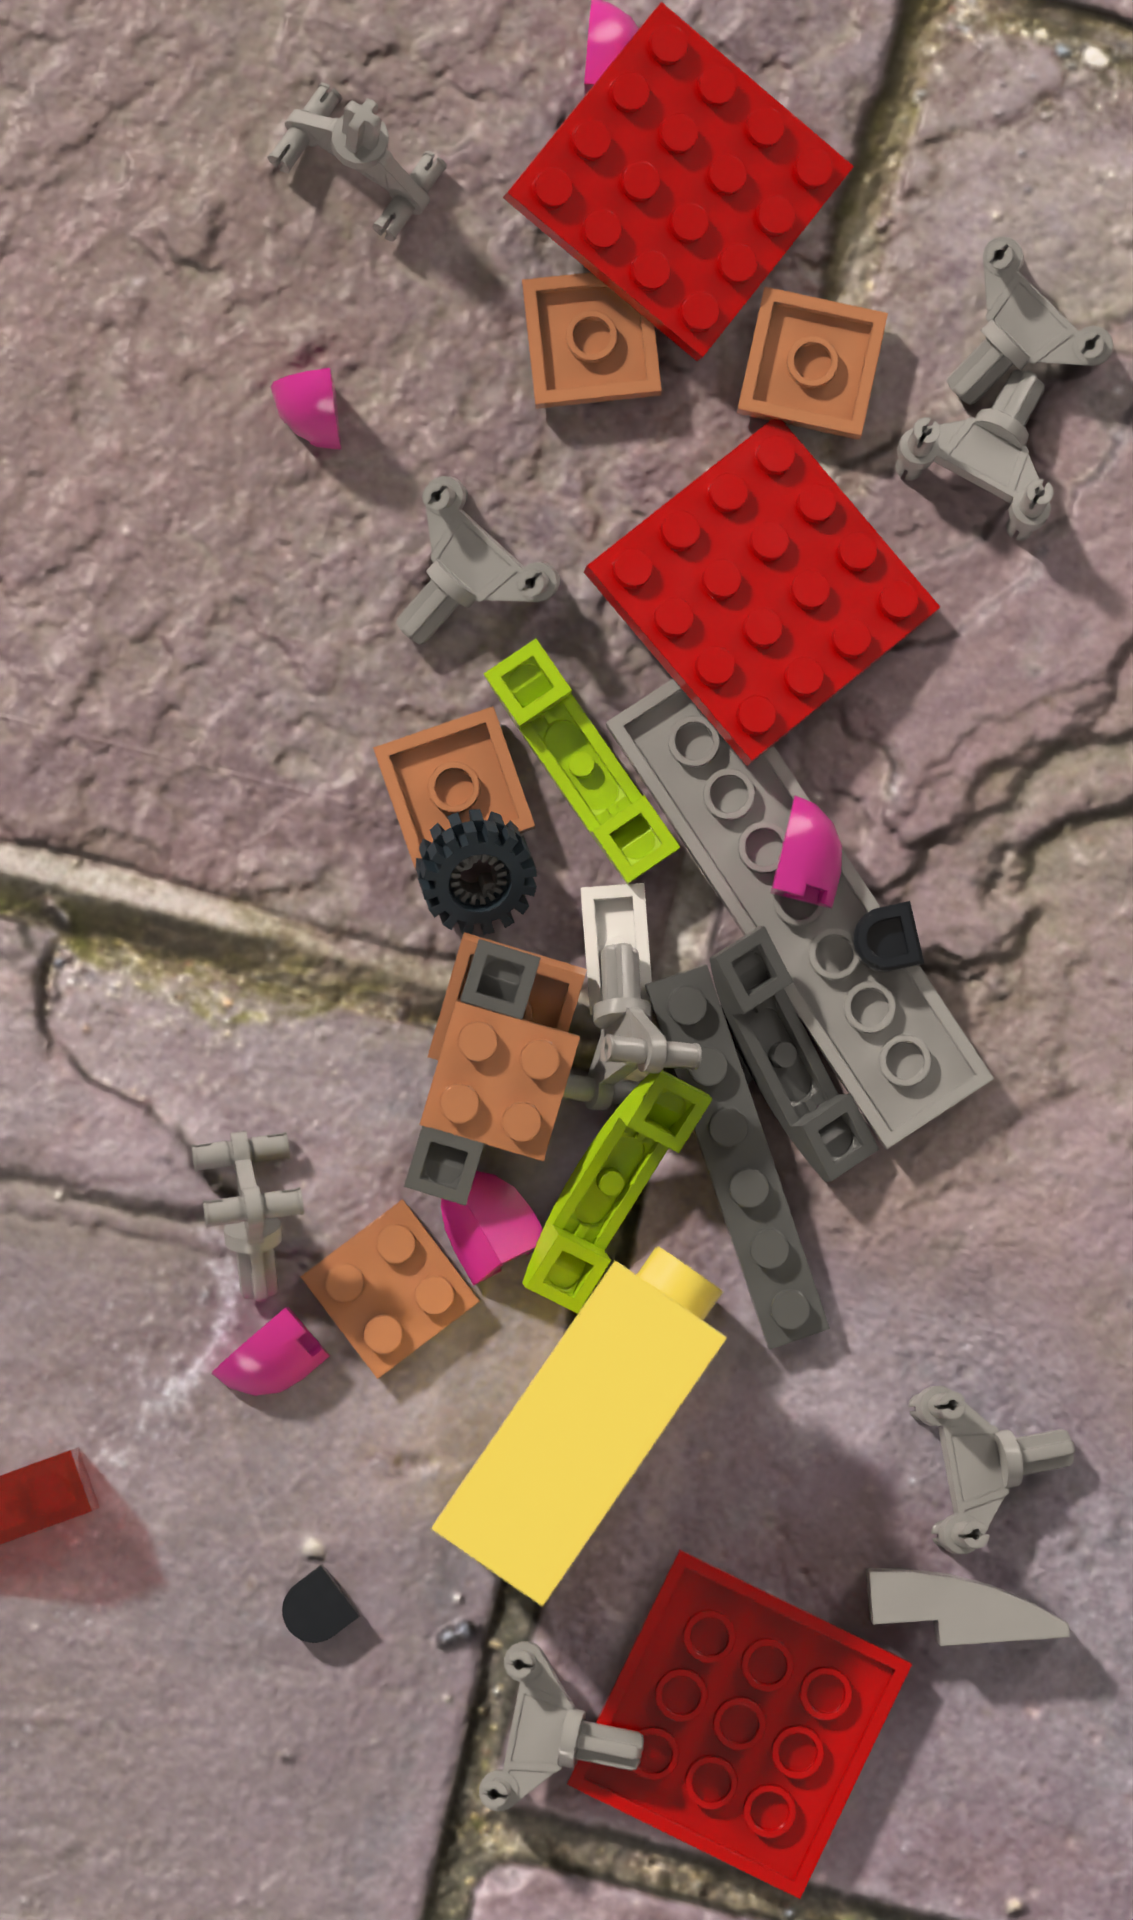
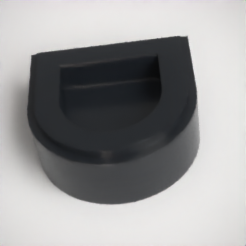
M910 901L873 909L866 913L857 923L852 938L853 949L857 958L867 968L877 972H892L924 964Z
M323 1564L298 1581L288 1591L282 1605V1616L288 1630L296 1638L309 1643H319L332 1638L360 1617L358 1611Z

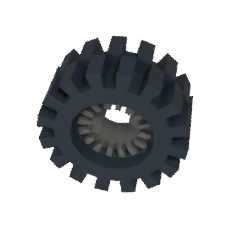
M480 809L469 810L470 821L462 823L458 812L447 816L451 828L445 831L439 823L435 824L430 829L433 842L423 839L419 846L422 859L416 858L418 881L429 911L434 918L439 915L442 925L450 930L458 922L462 934L465 932L473 935L474 924H480L484 935L495 933L492 921L500 919L504 927L507 928L515 923L511 910L515 909L523 915L529 908L525 895L534 897L537 888L533 878L537 877L536 866L524 835L521 836L518 827L511 820L505 825L501 814L492 811L487 821L483 819ZM478 859L484 863L488 861V864L493 865L491 872L480 873L478 882L470 883L460 878V871L471 869L473 863H477Z

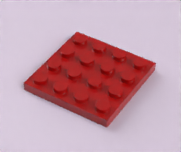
M661 2L502 198L693 359L699 361L709 351L854 166Z
M771 419L590 562L584 570V574L746 766L754 762L941 608L783 421Z
M679 1549L595 1722L641 1733L644 1739L641 1761L636 1770L630 1771L577 1760L576 1766L567 1780V1785L801 1899L909 1673L912 1663Z

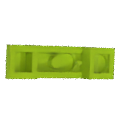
M536 638L483 674L554 784L627 885L681 848L646 796H642L574 698L572 689Z
M663 1070L657 1074L650 1073L631 1091L591 1142L559 1195L529 1261L522 1282L525 1288L577 1314L580 1312L611 1262L605 1249L667 1150L670 1148L677 1153L681 1151L713 1100L709 1094Z

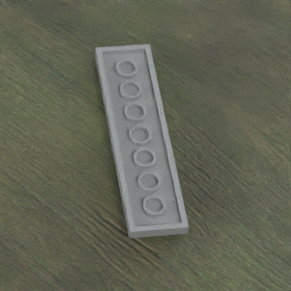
M674 679L606 722V727L744 936L757 927L765 926L793 980V983L785 987L784 990L800 1021L848 1094L852 1095L858 1109L885 1150L994 1079L920 966L892 972H877L867 968L857 958L852 942L854 929L866 913L879 908L880 905L843 850L841 875L832 909L770 894L794 795L810 801L774 745L749 766H746Z

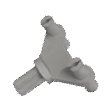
M320 83L317 91L304 109H294L284 124L288 131L267 158L274 167L277 168L281 164L280 171L289 173L307 146L316 147L318 145L335 156L343 165L355 169L389 191L392 200L372 227L380 236L386 230L385 239L394 242L397 238L396 236L411 215H421L429 204L430 197L427 193L441 173L445 171L447 165L439 156L434 162L435 154L425 151L423 157L409 175L393 158L392 153L387 150L388 130L385 123L377 116L378 104L369 98L362 105L350 101L346 105L343 116L340 118H330L329 115L337 104L341 102L342 96L334 88L329 93L330 85Z
M1009 237L994 238L987 244L983 253L987 304L986 320L988 323L981 329V332L987 338L947 379V383L953 392L969 405L975 404L1013 364L1020 370L1028 362L1033 364L1039 362L1096 366L1106 362L1113 352V339L1108 331L1099 326H1088L1078 331L1018 271L1023 263V250L1018 242Z
M1016 369L1008 377L992 408L980 410L975 418L971 417L967 420L938 424V422L934 421L931 426H928L931 420L929 417L917 420L914 427L906 431L899 441L897 447L898 460L895 465L897 474L901 477L906 469L908 473L905 480H914L919 477L923 469L928 468L935 462L1009 502L1010 519L1006 524L1009 536L1012 537L1015 531L1018 530L1020 532L1016 540L1028 539L1033 531L1041 528L1047 521L1051 511L1050 501L1054 494L1053 487L1049 482L1043 488L1042 483L1044 479H1039L1028 454V448L1025 446L1029 438L1025 425L1044 392V383L1037 378V374L1034 372Z
M451 476L434 478L423 491L422 499L426 505L432 551L431 560L433 561L426 572L431 580L398 616L396 622L400 630L409 639L420 645L430 639L459 604L469 608L475 601L485 600L540 602L548 600L555 595L561 580L555 568L546 562H534L524 567L462 510L468 498L467 489L458 479Z
M627 943L607 945L601 951L603 1000L595 1003L593 1006V1022L595 1026L602 1028L601 1036L587 1076L569 1074L562 1100L583 1101L586 1107L592 1110L604 1111L611 1104L620 1105L642 1081L622 1080L637 1068L640 1072L657 1074L661 1072L663 1067L695 1071L701 1063L702 1051L700 1044L666 1041L665 1036L651 1022V1005L648 1001L641 999L639 952L631 944Z
M241 1131L230 1133L231 1141L199 1145L191 1144L195 1172L234 1165L239 1196L209 1201L203 1200L206 1228L224 1225L225 1245L228 1249L236 1252L240 1293L245 1299H255L256 1302L266 1301L268 1297L277 1294L279 1288L274 1247L282 1242L283 1235L281 1221L278 1217L304 1215V1206L300 1187L260 1194L251 1162L290 1159L287 1132L248 1138L247 1132Z
M930 1386L921 1393L914 1395L910 1399L908 1407H916L915 1411H909L914 1419L922 1421L929 1426H938L954 1512L953 1515L938 1521L933 1526L931 1534H939V1537L932 1539L937 1546L945 1548L950 1553L968 1554L976 1548L984 1547L988 1542L989 1534L985 1533L989 1530L988 1527L1004 1497L1008 1495L1010 1488L1021 1485L1024 1475L1069 1467L1073 1464L1075 1447L1068 1431L1063 1429L1015 1437L1008 1429L999 1431L996 1426H992L965 1403V1399L960 1393L951 1391V1389L944 1386Z
M521 1641L512 1645L507 1650L504 1657L505 1670L512 1679L520 1682L504 1767L503 1769H497L488 1773L482 1779L479 1786L481 1802L487 1808L494 1811H504L511 1808L563 1767L574 1769L577 1760L630 1771L637 1769L641 1761L644 1745L641 1733L586 1721V1711L575 1709L574 1703L569 1699L543 1650L537 1644L530 1641Z

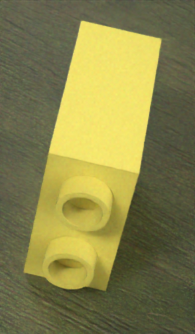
M660 1247L652 1251L637 1275L617 1261L613 1262L448 1501L431 1529L543 1606L727 1337L704 1322V1319L723 1291Z

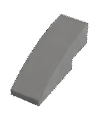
M866 1568L869 1620L873 1624L934 1620L935 1642L940 1646L1070 1637L1069 1624L1029 1600L990 1584L941 1572L910 1568Z

